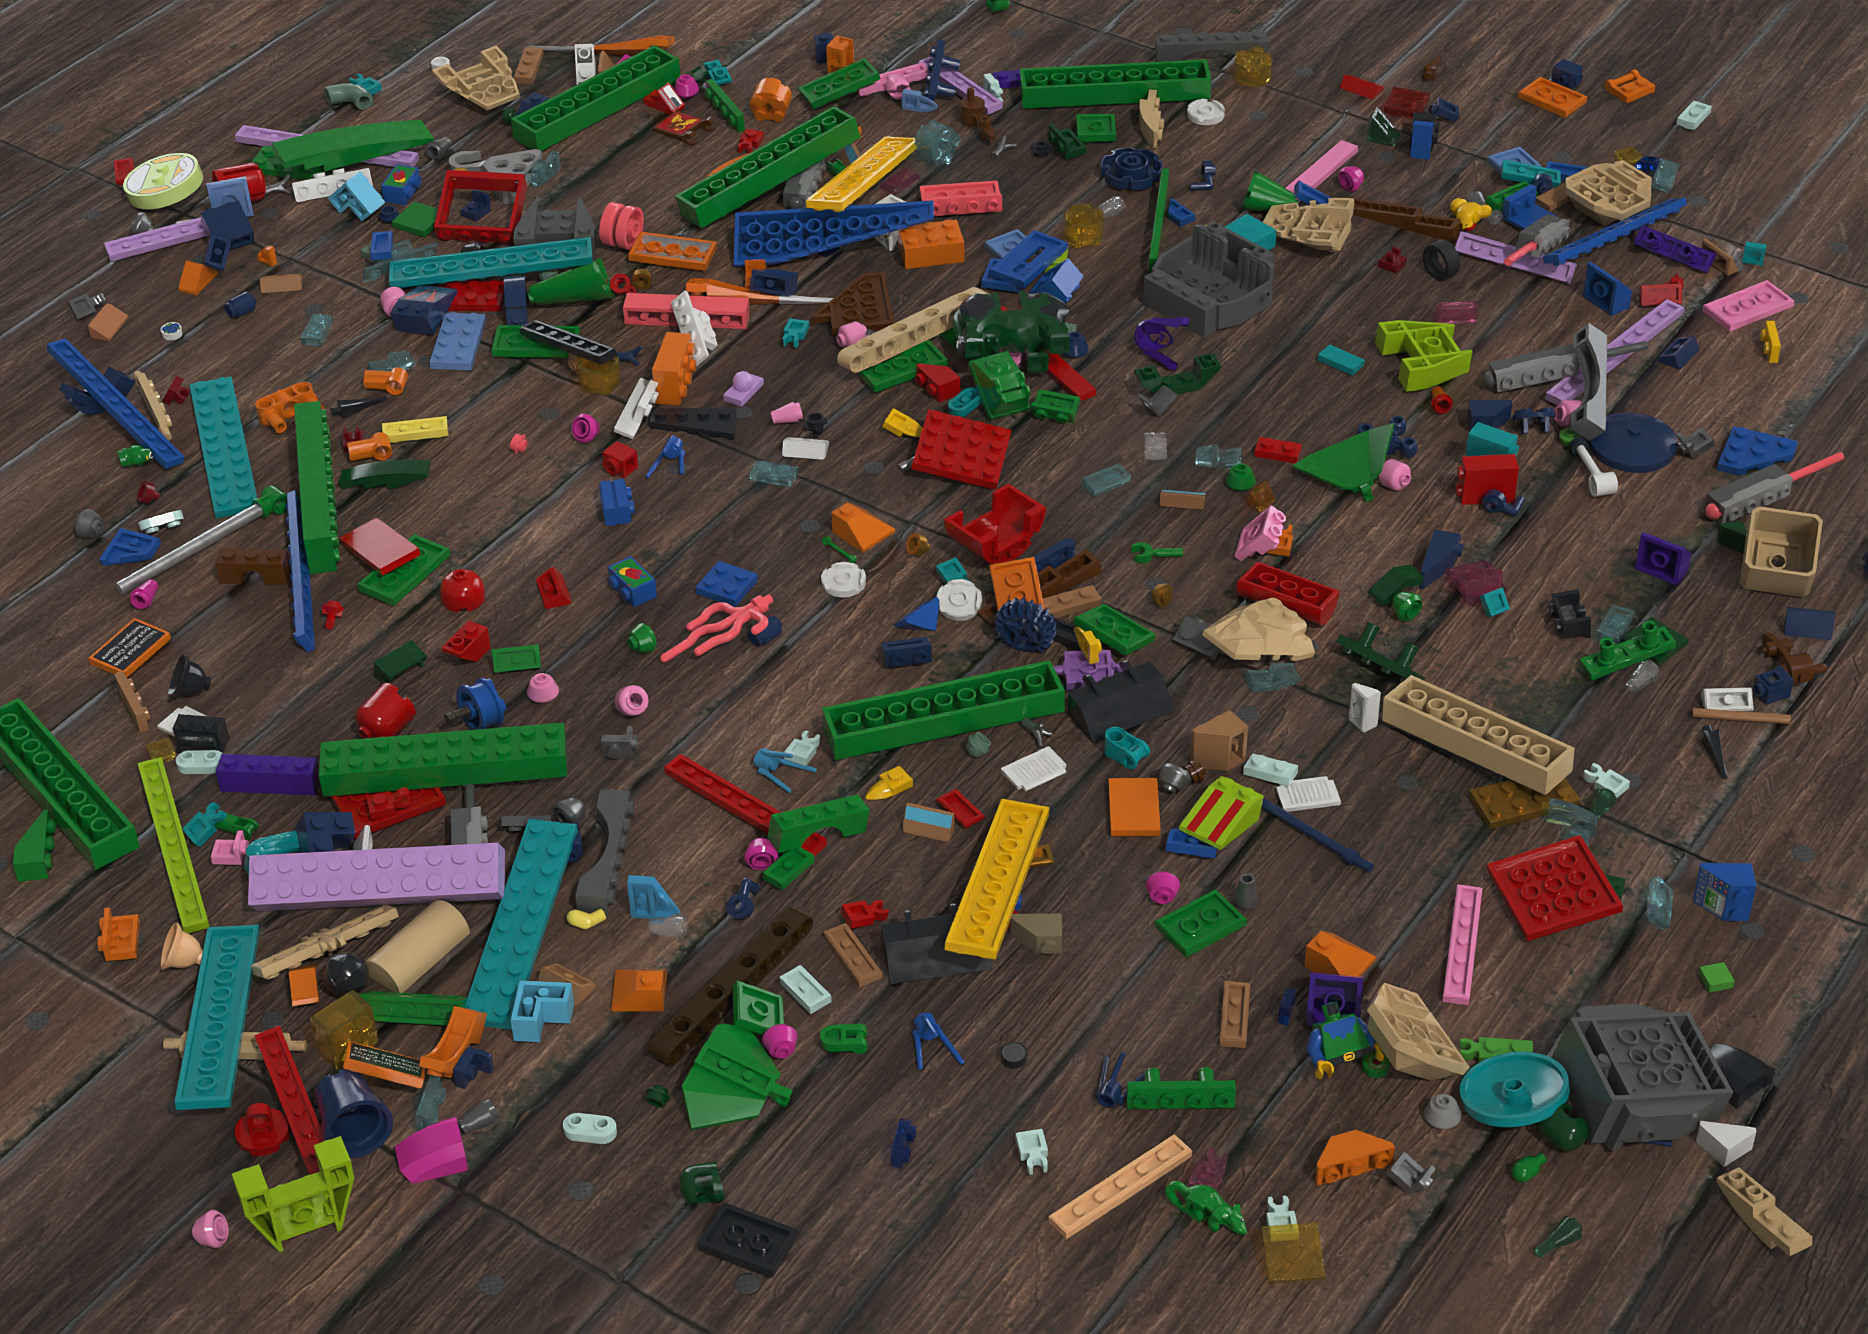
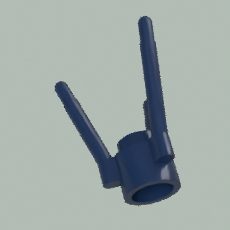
M1125 1052L1120 1053L1110 1079L1107 1081L1106 1076L1110 1057L1105 1056L1099 1086L1095 1093L1098 1103L1104 1107L1114 1108L1116 1104L1122 1106L1127 1097V1089L1122 1093L1120 1083L1115 1081L1123 1063ZM1141 1073L1134 1081H1142L1145 1078V1073Z

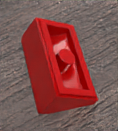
M1346 74L1343 76L1340 88L1370 99L1375 98L1384 89L1382 85Z
M551 567L535 579L546 609L572 603L563 575L554 567Z

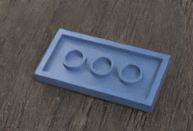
M446 313L430 359V368L472 370L487 321L486 314Z

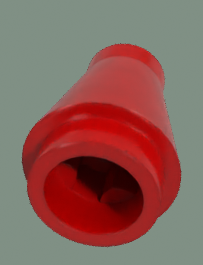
M1434 387L1431 390L1432 409L1440 414L1450 411L1453 404L1452 398L1441 387Z

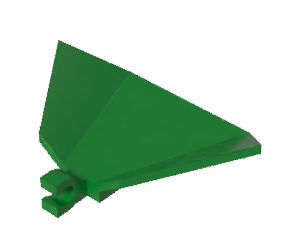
M1394 423L1367 430L1310 454L1295 463L1293 468L1337 488L1352 490L1353 494L1360 491L1365 502L1374 499L1371 493V486L1374 485L1373 481L1382 472Z
M719 1024L716 1025L708 1041L705 1042L681 1087L691 1131L758 1118L768 1096L772 1097L777 1104L786 1108L793 1090L776 1083L781 1073L752 1031L734 1025Z

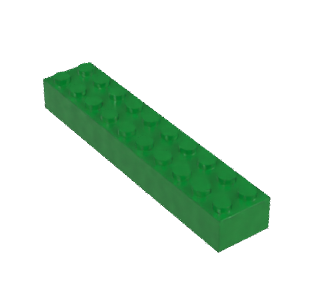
M654 45L511 119L513 139L532 150L539 149L544 151L546 148L559 143V141L643 99L652 91L659 90L667 83L671 84L680 77L679 58Z
M1207 59L1019 69L1022 107L1028 109L1140 103V99L1148 100L1149 89L1157 90V97L1160 98L1162 103L1167 101L1182 102L1186 100L1211 99L1212 79Z
M833 106L675 195L681 216L700 228L707 227L713 221L725 217L727 213L742 207L748 201L758 198L762 193L774 189L776 185L783 181H788L797 173L805 171L811 165L821 162L825 157L837 153L839 149L851 145L855 140L861 138L855 117Z
M320 401L294 404L303 540L310 574L337 571V562L341 561L339 548H335L339 547L338 534H336L338 533L337 520H335L337 519V512L334 506L336 505L334 481L332 479L334 474L326 409H321Z
M1051 660L823 707V730L835 760L1018 722L1022 721L1025 717L1032 719L1065 712V690Z
M17 698L0 706V760L43 810L48 809L50 818L55 819L56 825L93 868L97 870L139 848L134 825L20 698Z
M564 723L321 742L319 778L323 797L397 791L405 787L411 790L568 777L567 741Z

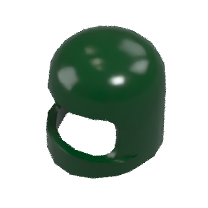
M1567 1102L1560 1105L1552 1116L1541 1121L1539 1132L1560 1151L1572 1152L1584 1144L1588 1137L1589 1128L1583 1118L1573 1119L1569 1117L1572 1108Z
M716 1162L690 1165L681 1171L679 1187L681 1195L686 1202L701 1204L724 1201L723 1185L718 1174ZM696 1193H706L702 1196L696 1197Z

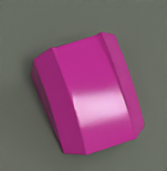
M456 1116L430 1124L408 1136L395 1146L400 1171L411 1183L415 1184L468 1171Z

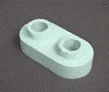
M178 510L142 520L138 524L141 532L146 531V534L158 532L159 527L167 525L168 528H173L181 525L180 521L184 517L182 511Z
M216 750L184 751L176 758L178 771L183 774H215L220 756L223 753Z
M574 1113L567 1116L563 1121L564 1135L572 1141L606 1144L613 1141L617 1135L616 1122L608 1116Z

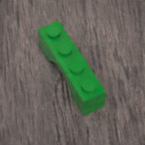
M854 795L772 814L767 838L778 853L801 848L805 840L812 833L825 827H836L843 837L866 832L870 809L859 795Z

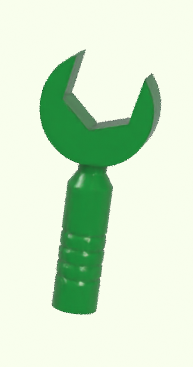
M1144 542L1135 543L1131 546V553H1142L1134 557V562L1139 564L1148 563L1152 560V556L1183 557V548H1157L1153 550L1151 545Z

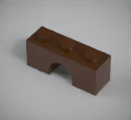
M220 549L215 563L220 584H243L246 571H255L263 577L265 585H287L291 573L287 550Z

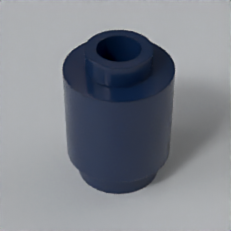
M243 292L229 299L224 304V309L231 319L239 318L255 310L256 300L252 294Z
M767 615L768 626L757 635L752 634L750 628L748 638L754 646H765L782 633V623L777 617Z

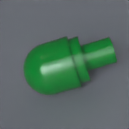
M1542 1153L1534 1157L1530 1155L1524 1156L1513 1164L1511 1174L1516 1181L1527 1182L1538 1175L1540 1166L1546 1163L1547 1159Z

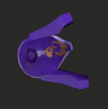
M1152 317V319L1144 320L1135 329V343L1138 348L1143 350L1144 354L1149 355L1167 368L1175 371L1178 363L1158 350L1173 344L1175 340L1165 326H1188L1189 318Z

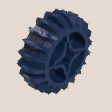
M1016 597L1012 601L1008 600L999 608L994 622V630L998 632L997 637L1003 638L1002 644L1008 643L1010 649L1015 648L1024 652L1031 651L1033 654L1037 651L1044 652L1045 649L1049 648L1057 631V622L1054 621V615L1049 614V608L1043 609L1042 603L1036 604L1033 599L1029 602L1025 597L1021 600Z

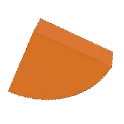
M273 246L264 247L258 253L257 260L273 267L277 264L275 248Z

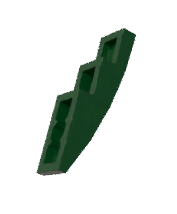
M404 459L361 464L343 469L339 484L343 490L359 484H363L367 490L385 483L389 489H393L427 478L431 463L429 460Z

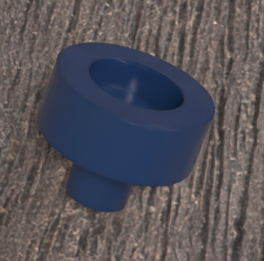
M1541 173L1534 177L1533 185L1537 187L1536 191H1538V194H1543L1553 188V181L1551 176Z

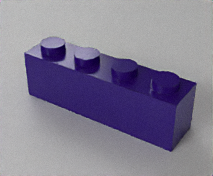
M221 754L216 768L219 788L222 792L316 796L320 783L317 758Z

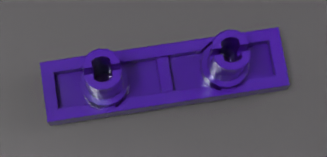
M1643 225L1633 243L1638 247L1704 273H1708L1716 257V254Z

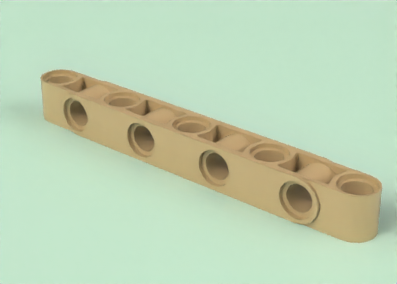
M972 287L842 349L837 357L838 364L854 373L879 364L953 328L952 317L955 311L960 308L961 303L975 293L990 294L977 287Z

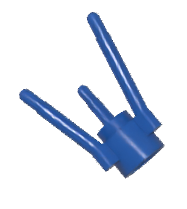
M672 435L667 439L660 455L645 475L646 478L651 476L664 456L671 459L679 457V473L681 475L684 473L685 451L682 449L683 442L680 438Z
M931 1013L919 1014L914 1019L916 1029L912 1032L915 1039L918 1069H923L921 1038L932 1040L938 1036L959 1064H964V1060L943 1033L940 1025L936 1023Z

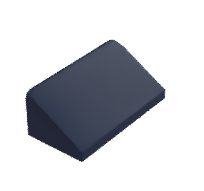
M1695 336L1677 338L1657 358L1658 362L1681 369L1700 350Z
M1787 607L1784 634L1786 636L1831 640L1835 612Z

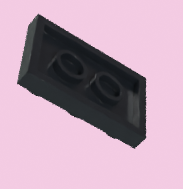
M724 1202L700 1238L698 1250L773 1278L799 1237L798 1229Z

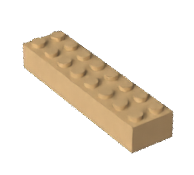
M1412 675L1383 699V721L1544 795L1551 791L1573 770L1574 747Z

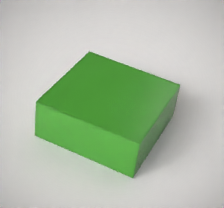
M1724 962L1699 968L1698 974L1709 993L1733 988L1734 979Z

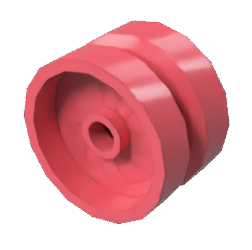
M617 202L609 203L600 221L599 234L602 244L631 250L638 235L643 231L644 217L642 210L639 207L630 205L625 207V205Z

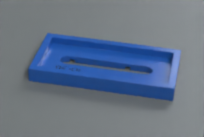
M1033 230L990 268V276L1025 288L1068 249V242ZM1043 249V251L1036 258H1034L1027 266H1025L1020 272H1013V270H1016L1028 258H1030L1031 254L1033 255L1037 250Z

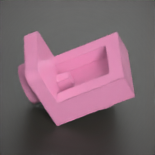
M237 831L235 840L215 841L211 854L212 864L242 865L244 855L246 854L245 850L249 845V841L245 840L243 831Z

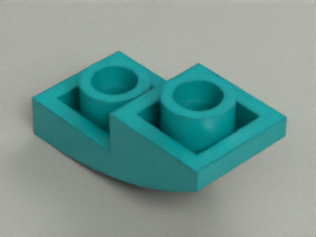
M719 59L704 63L708 70L706 75L708 80L713 79L718 85L732 82L726 67H722Z

